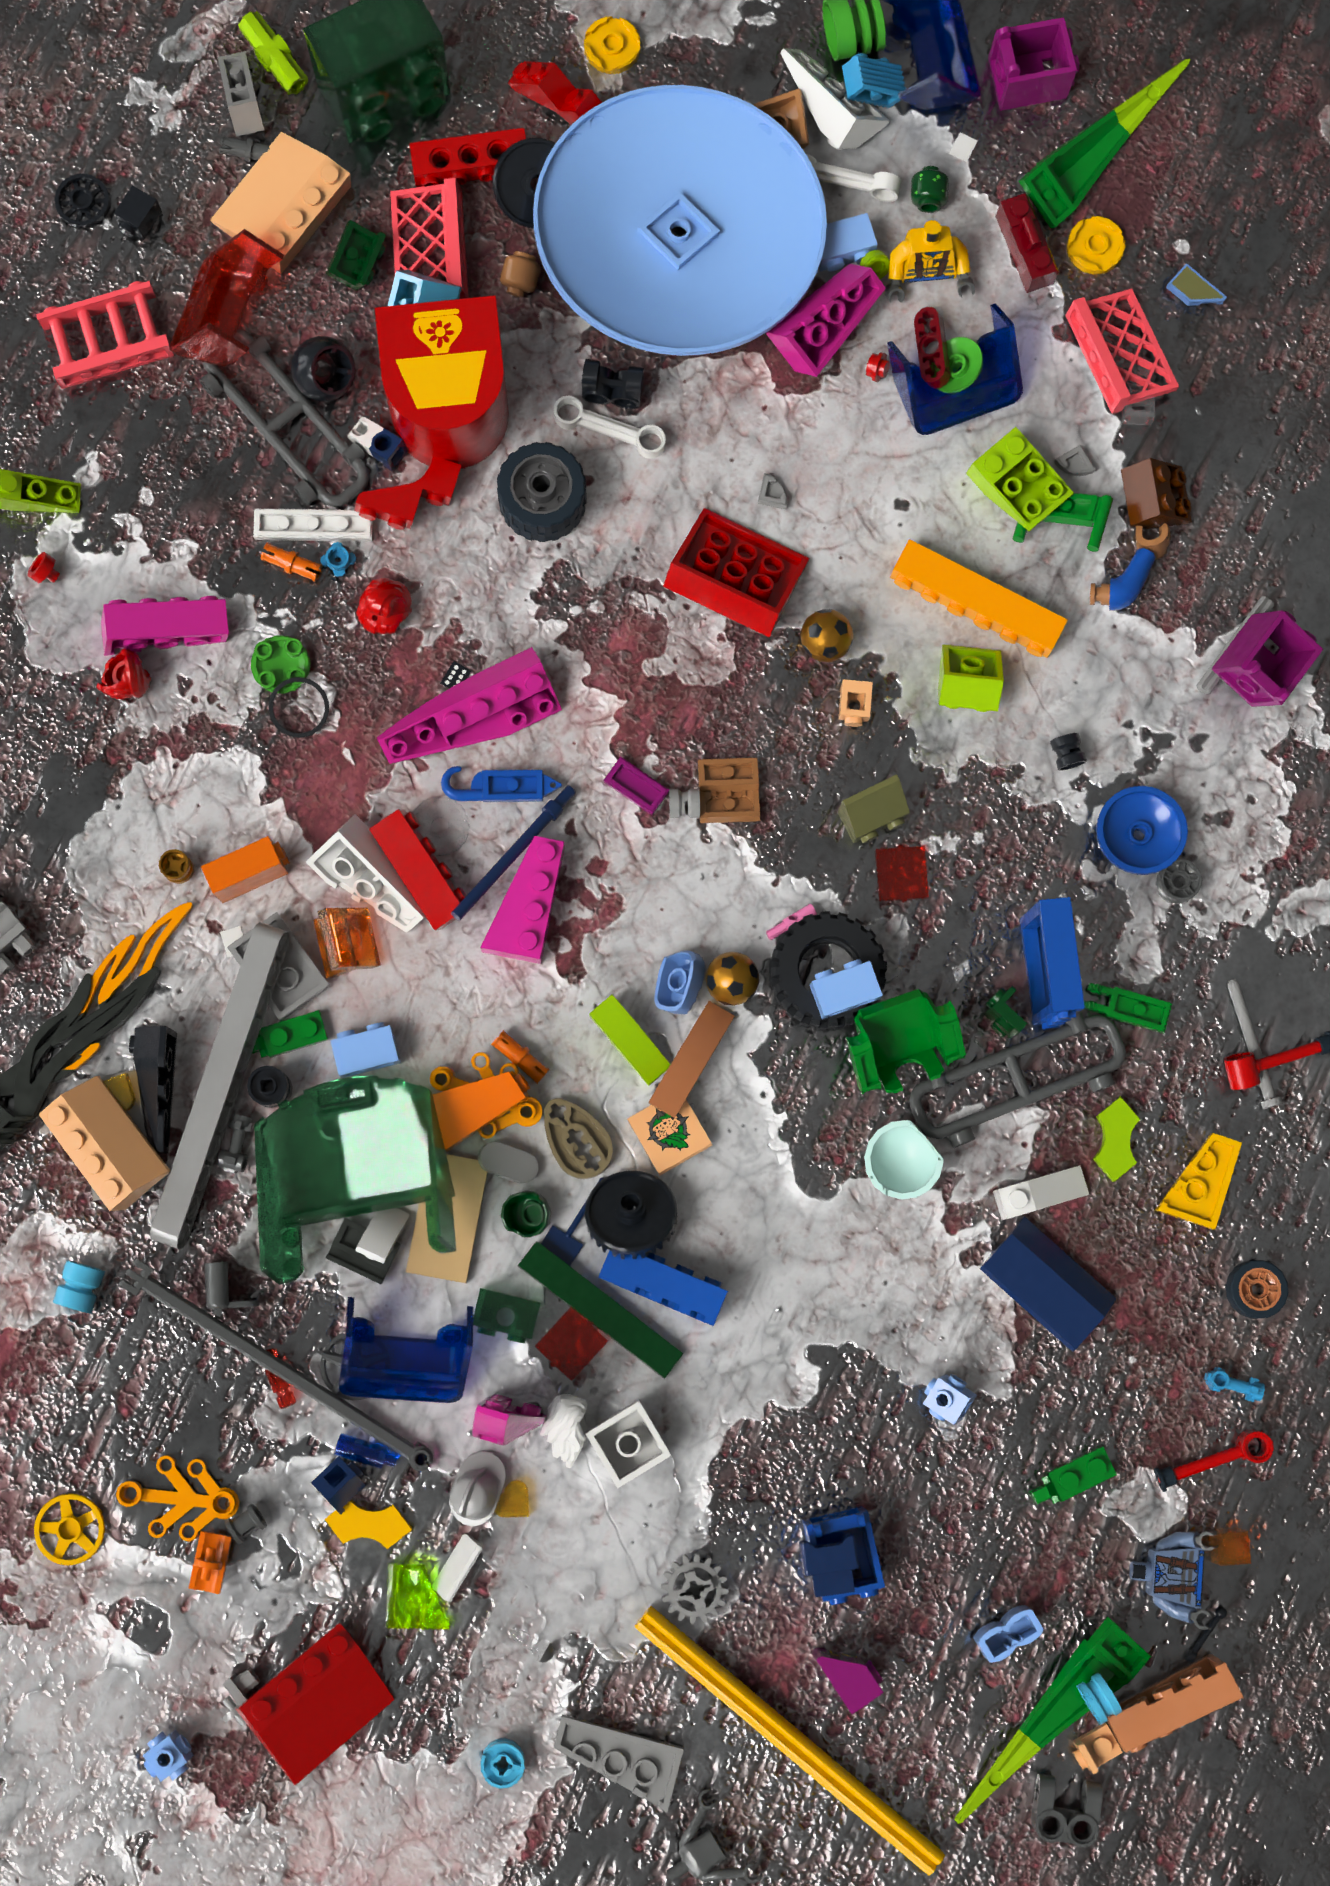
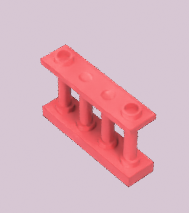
M136 281L123 289L62 307L51 306L43 312L36 314L43 330H52L61 360L59 366L53 367L52 370L61 389L174 356L166 334L158 335L147 302V300L156 298L150 281ZM136 304L146 338L144 341L132 344L129 343L119 309ZM108 312L118 346L114 350L103 352L100 349L91 317ZM80 321L89 355L87 358L76 361L72 359L63 325Z

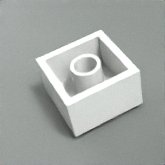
M637 1400L585 1433L617 1489L671 1456L670 1451L640 1400Z

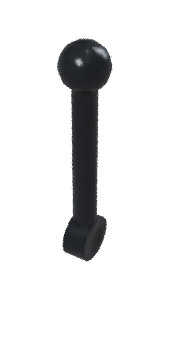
M1219 1606L1216 1608L1215 1617L1208 1625L1212 1629L1205 1630L1193 1649L1187 1653L1185 1660L1191 1664L1196 1659L1198 1651L1220 1619L1227 1616L1225 1607Z

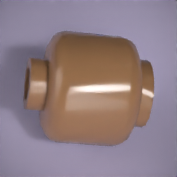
M515 251L514 255H508L505 258L500 275V283L507 287L506 293L523 298L524 293H533L535 291L541 272V266L536 262V257L524 252Z

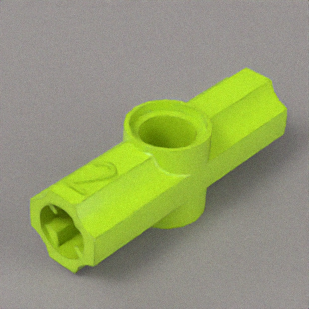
M258 11L249 12L244 15L238 24L239 30L254 48L255 55L263 68L268 73L272 72L288 95H296L301 92L309 82L308 77L293 59L287 43L279 34L275 35Z

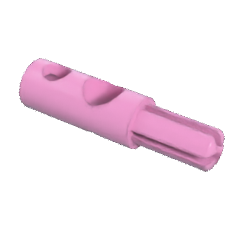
M810 903L783 919V922L766 931L767 937L773 940L785 933L794 922H799L803 917L813 914V916L817 915L813 905Z

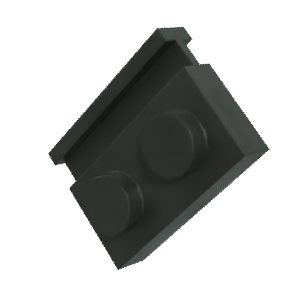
M344 1218L326 1255V1259L382 1285L401 1243H395L384 1264L371 1260L355 1251L367 1227Z

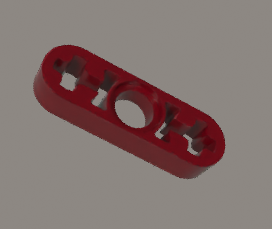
M924 307L917 312L914 318L921 377L931 388H941L947 384L951 376L944 321L935 308ZM929 318H932V320H930L929 322L930 329L932 330V332H930L928 328L925 326L926 324H928ZM931 342H939L935 352L931 354L926 353V348ZM932 363H935L939 369L934 378L932 376L935 374V368Z

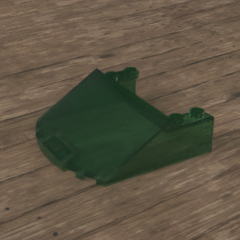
M373 1075L340 1078L303 1090V1095L291 1101L284 1100L278 1104L279 1108L267 1118L261 1117L254 1124L260 1269L277 1284L293 1282L303 1273L301 1226L425 1202L428 1242L431 1248L438 1253L456 1251L452 1197H455V1191L435 1103L430 1089L422 1085L418 1086L408 1083L400 1078L384 1079Z

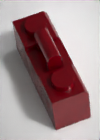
M1027 193L1000 201L995 217L1026 293L1054 284L1059 271Z

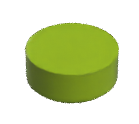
M872 250L861 259L860 266L872 268L878 278L882 279L889 272L890 260L883 251Z

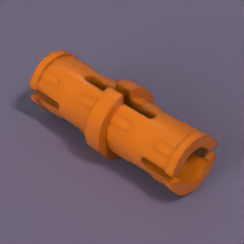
M269 542L265 544L263 549L274 553V556L262 552V561L282 567L286 573L292 574L294 572L313 582L318 581L320 575L309 571V569L321 573L322 564L300 557L299 553L294 550L288 552Z
M504 1030L491 1044L512 1061L511 1063L515 1064L533 1079L536 1084L550 1070L529 1053L530 1049L525 1046L523 1048Z

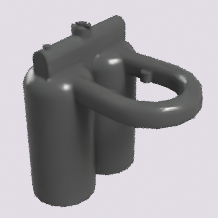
M228 1262L204 1264L206 1307L212 1310V1314H214L216 1319H221L222 1309L257 1307L260 1305V1300L229 1302Z

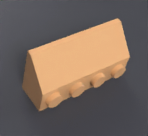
M95 1076L61 1094L38 1114L109 1211L126 1210L170 1172V1169L100 1076Z

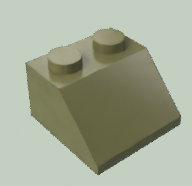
M897 774L843 800L838 810V814L853 844L860 840L863 844H866L879 837L877 832L887 827L889 831L901 827L905 824L904 819L910 813Z

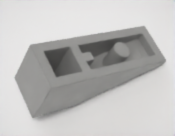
M246 51L217 57L227 105L236 136L252 135L264 130Z

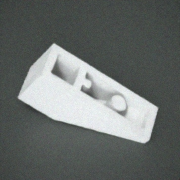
M1081 1166L993 1191L1001 1220L1090 1195Z

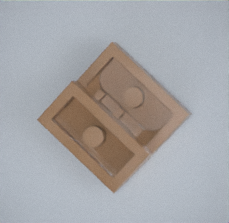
M698 759L700 823L760 821L758 759Z

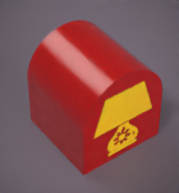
M496 295L375 307L382 383L395 433L399 438L403 439L408 453L419 462L428 466L431 464L432 457L460 464V469L473 466L486 459L501 443L509 420Z

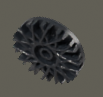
M528 138L513 143L502 152V155L497 159L496 166L493 168L494 173L491 178L493 180V197L503 214L520 226L534 228L533 207L536 189L531 187L530 182L535 177L539 178L545 160L555 145L553 141L543 138Z
M636 1170L614 1173L601 1180L588 1196L585 1206L587 1231L590 1233L591 1240L595 1239L597 1247L602 1246L604 1253L608 1249L612 1251L614 1257L620 1253L621 1259H625V1254H632L633 1259H637L638 1254L641 1258H645V1252L652 1250V1253L655 1254L656 1248L662 1250L663 1242L665 1240L669 1242L671 1239L670 1235H674L675 1224L677 1225L675 1197L665 1182L650 1173Z

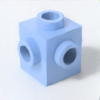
M945 1374L938 1379L933 1378L924 1392L928 1396L923 1404L930 1408L929 1413L941 1421L946 1419L955 1425L962 1421L977 1394L966 1388V1382L953 1374L948 1376Z
M176 1729L167 1736L164 1732H161L149 1741L147 1745L150 1749L143 1755L146 1760L144 1761L146 1770L153 1778L157 1776L160 1782L170 1776L172 1781L188 1769L185 1763L194 1756L191 1752L190 1743L182 1734L179 1735ZM163 1753L169 1755V1757H170V1763H169V1764L166 1762V1760H165L164 1757L162 1756Z

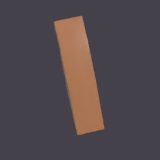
M708 1001L648 1103L675 1119L735 1015Z

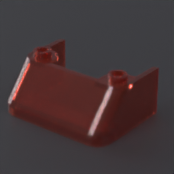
M246 229L209 254L199 269L169 350L182 358L223 367L229 364L233 365L249 349V347L234 338L249 297L256 291L261 292L265 288L269 279L266 276L268 269L283 260L284 254Z

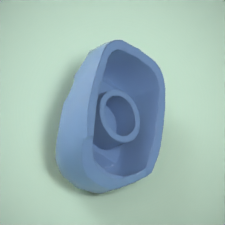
M683 950L664 957L655 988L654 999L656 1007L669 1013L684 1015L692 1009L702 987L706 970L705 962L699 954Z

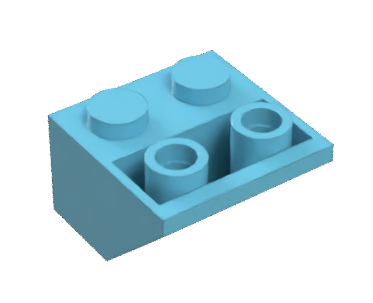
M399 270L395 273L388 306L459 299L462 287L411 270Z

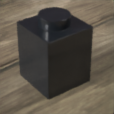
M132 185L113 214L117 220L118 228L129 237L135 235L144 240L161 215L162 210L157 199Z

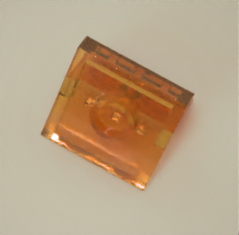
M368 907L325 908L317 911L319 918L313 921L326 978H335L356 969H373L381 966Z

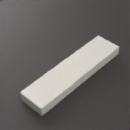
M254 509L253 537L255 540L373 542V521L359 516V512L354 510Z

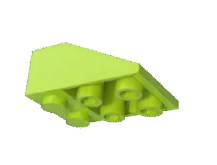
M1017 427L1013 428L974 461L966 472L968 477L986 497L1028 531H1031L1074 494Z

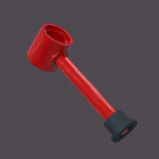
M1326 1031L1323 1036L1315 1038L1314 1042L1257 1060L1255 1059L1254 1052H1240L1225 1057L1223 1060L1230 1089L1242 1090L1260 1084V1071L1317 1053L1319 1055L1330 1053V1031Z
M1248 1429L1239 1434L1236 1446L1173 1469L1170 1466L1161 1470L1154 1468V1473L1162 1492H1166V1488L1176 1485L1177 1480L1239 1458L1254 1463H1263L1272 1456L1274 1446L1267 1434ZM1253 1438H1258L1261 1442V1449L1258 1453L1252 1455L1248 1450V1444Z

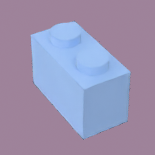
M868 213L827 224L826 242L819 271H837L846 264L853 262L860 264L861 259L868 252L877 250L878 244Z
M857 959L844 964L845 970L833 974L832 969L814 975L816 980L810 983V988L822 1020L877 1001L883 996L870 961L862 963L861 959Z
M384 1022L366 1026L367 1031L355 1034L354 1030L343 1031L336 1034L337 1039L330 1040L338 1074L341 1078L401 1064L393 1028L390 1025L385 1026Z

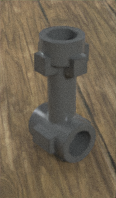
M234 1114L233 1120L230 1119L228 1127L234 1129L229 1150L223 1149L218 1158V1167L224 1168L223 1171L232 1173L245 1171L248 1156L247 1154H242L241 1151L246 1131L252 1132L254 1124H251V1117Z

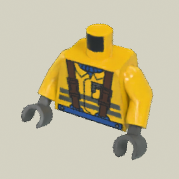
M934 220L926 222L924 228L910 229L905 240L901 241L890 254L888 278L891 279V283L885 287V295L889 302H891V295L895 291H898L899 302H903L905 293L899 285L900 280L902 283L954 279L957 276L956 274L960 275V279L957 281L959 296L962 297L961 288L965 285L971 286V292L974 295V282L968 276L971 269L967 247L957 236H951L950 227L941 226L939 222Z

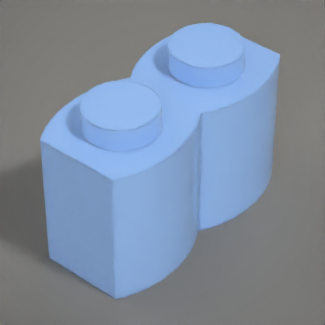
M1020 1605L1007 1611L1000 1621L991 1622L981 1627L975 1633L973 1639L983 1656L993 1663L1007 1658L1017 1646L1033 1642L1041 1635L1044 1629L1033 1610L1027 1605Z

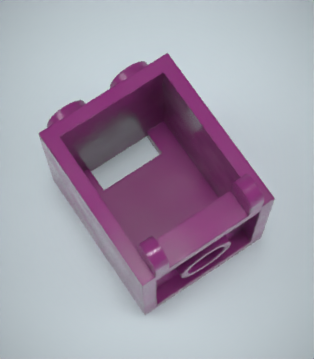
M1064 17L1013 27L1006 26L996 30L988 61L1000 111L1067 99L1071 87L1074 86L1075 75L1079 72V59L1076 54L1073 55L1071 47L1073 44L1072 30L1066 27ZM1052 60L1054 69L1044 71L1042 62Z
M1280 610L1252 614L1212 667V670L1251 707L1282 705L1323 651V648L1316 643V637L1299 627L1295 623V617L1286 611ZM1268 638L1279 647L1275 654H1272L1264 646Z

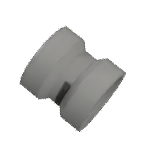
M690 788L687 792H681L679 789H669L670 819L680 818L682 815H688L690 818H700L699 788Z

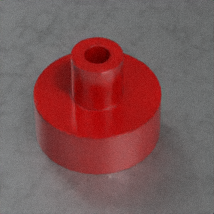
M42 552L31 564L27 576L37 583L43 582L46 578L54 583L60 573L53 569L55 559L46 552Z

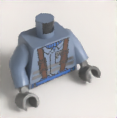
M1208 1530L1202 1534L1199 1532H1175L1158 1541L1156 1548L1148 1550L1147 1562L1131 1561L1129 1569L1130 1580L1146 1581V1593L1153 1596L1154 1604L1170 1617L1190 1624L1194 1623L1199 1629H1212L1203 1625L1202 1617L1205 1614L1215 1617L1213 1612L1206 1610L1197 1611L1196 1609H1201L1205 1550L1211 1551L1219 1547V1545H1210L1207 1542V1536L1217 1535L1218 1533L1215 1530Z

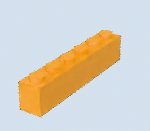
M910 539L890 576L900 588L910 590L911 588L921 593L920 596L930 603L938 602L946 606L947 610L958 617L964 615L974 620L973 623L983 630L991 629L999 633V636L1004 641L1012 644L1017 642L1025 646L1027 652L1036 657L1044 656L1048 658L1068 619Z

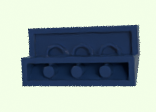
M1025 1216L1015 1225L1007 1238L992 1251L980 1268L982 1272L1072 1352L1079 1347L1103 1320L1117 1299Z

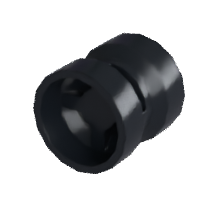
M1079 733L1066 734L1050 741L1052 751L1056 752L1058 757L1056 765L1059 771L1072 769L1087 762L1085 753L1079 747L1081 743Z

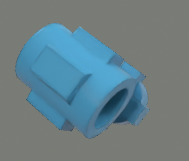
M1218 1367L1205 1373L1204 1380L1209 1386V1390L1220 1392L1221 1389L1226 1388L1245 1394V1400L1254 1402V1400L1261 1401L1263 1398L1265 1384L1259 1382V1379L1250 1377L1249 1382L1232 1378L1228 1376L1225 1369Z

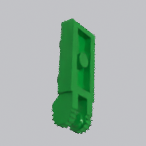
M1094 983L1088 984L1087 990L1091 993L1109 996L1110 998L1107 1006L1094 1001H1084L1086 1010L1105 1014L1107 1018L1162 1034L1165 1033L1172 1003L1118 987L1110 988Z

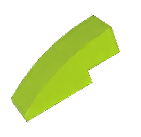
M612 994L589 1013L592 1021L648 1086L668 1070L670 1063Z

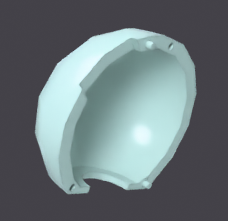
M909 1120L890 1122L878 1129L868 1142L864 1156L866 1173L873 1186L884 1195L897 1199L917 1198L929 1191L939 1179L944 1162L943 1156L936 1147Z

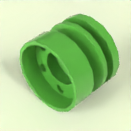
M823 0L824 30L829 51L835 62L856 55L857 43L861 52L865 54L871 53V48L875 52L885 49L886 25L879 0H851V7L847 0Z

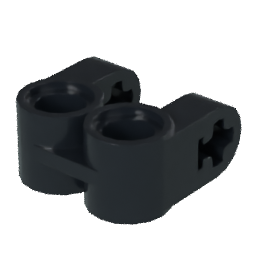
M585 359L582 374V398L593 404L604 405L611 402L619 408H639L644 382V368L629 366L628 370H620L615 373L612 369L601 366L600 361Z

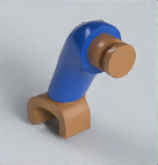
M1166 523L1159 527V537L1152 540H1147L1143 537V526H1136L1135 541L1137 550L1122 575L1111 578L1110 583H1102L1101 587H1096V583H1091L1090 605H1095V602H1101V605H1109L1110 611H1117L1129 607L1137 599L1154 561L1163 557L1167 552L1171 533Z

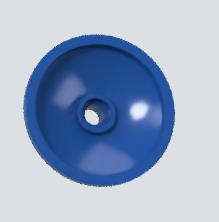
M1134 786L1117 792L1105 803L1098 816L1096 834L1103 854L1114 866L1131 874L1149 875L1168 868L1178 859L1187 841L1188 827L1181 807L1170 795L1153 787ZM1135 831L1142 832L1143 839H1136L1133 833Z

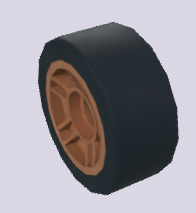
M1264 1260L1245 1261L1237 1265L1229 1274L1225 1285L1226 1297L1231 1307L1240 1315L1254 1319L1269 1318L1277 1314L1285 1305L1289 1294L1288 1282L1283 1272L1274 1264ZM1254 1284L1262 1285L1259 1291L1261 1295L1253 1293L1252 1287Z

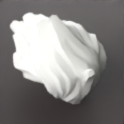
M561 1394L556 1396L547 1407L548 1412L540 1435H548L547 1442L552 1443L553 1457L558 1458L561 1456V1460L566 1463V1467L572 1468L585 1442L584 1432L588 1428L584 1419L587 1401L571 1394Z

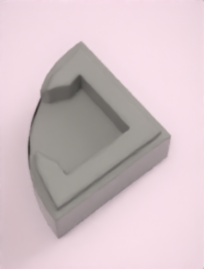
M1081 445L1061 455L1054 461L1059 469L1074 476L1089 475L1096 469Z
M764 473L758 504L786 510L787 494L775 477Z

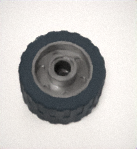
M534 442L530 445H523L515 452H512L500 467V473L497 477L499 507L506 524L516 534L531 541H555L564 535H568L573 528L578 526L581 517L585 513V504H587L586 479L581 464L578 463L572 453H569L561 446H556L549 442Z

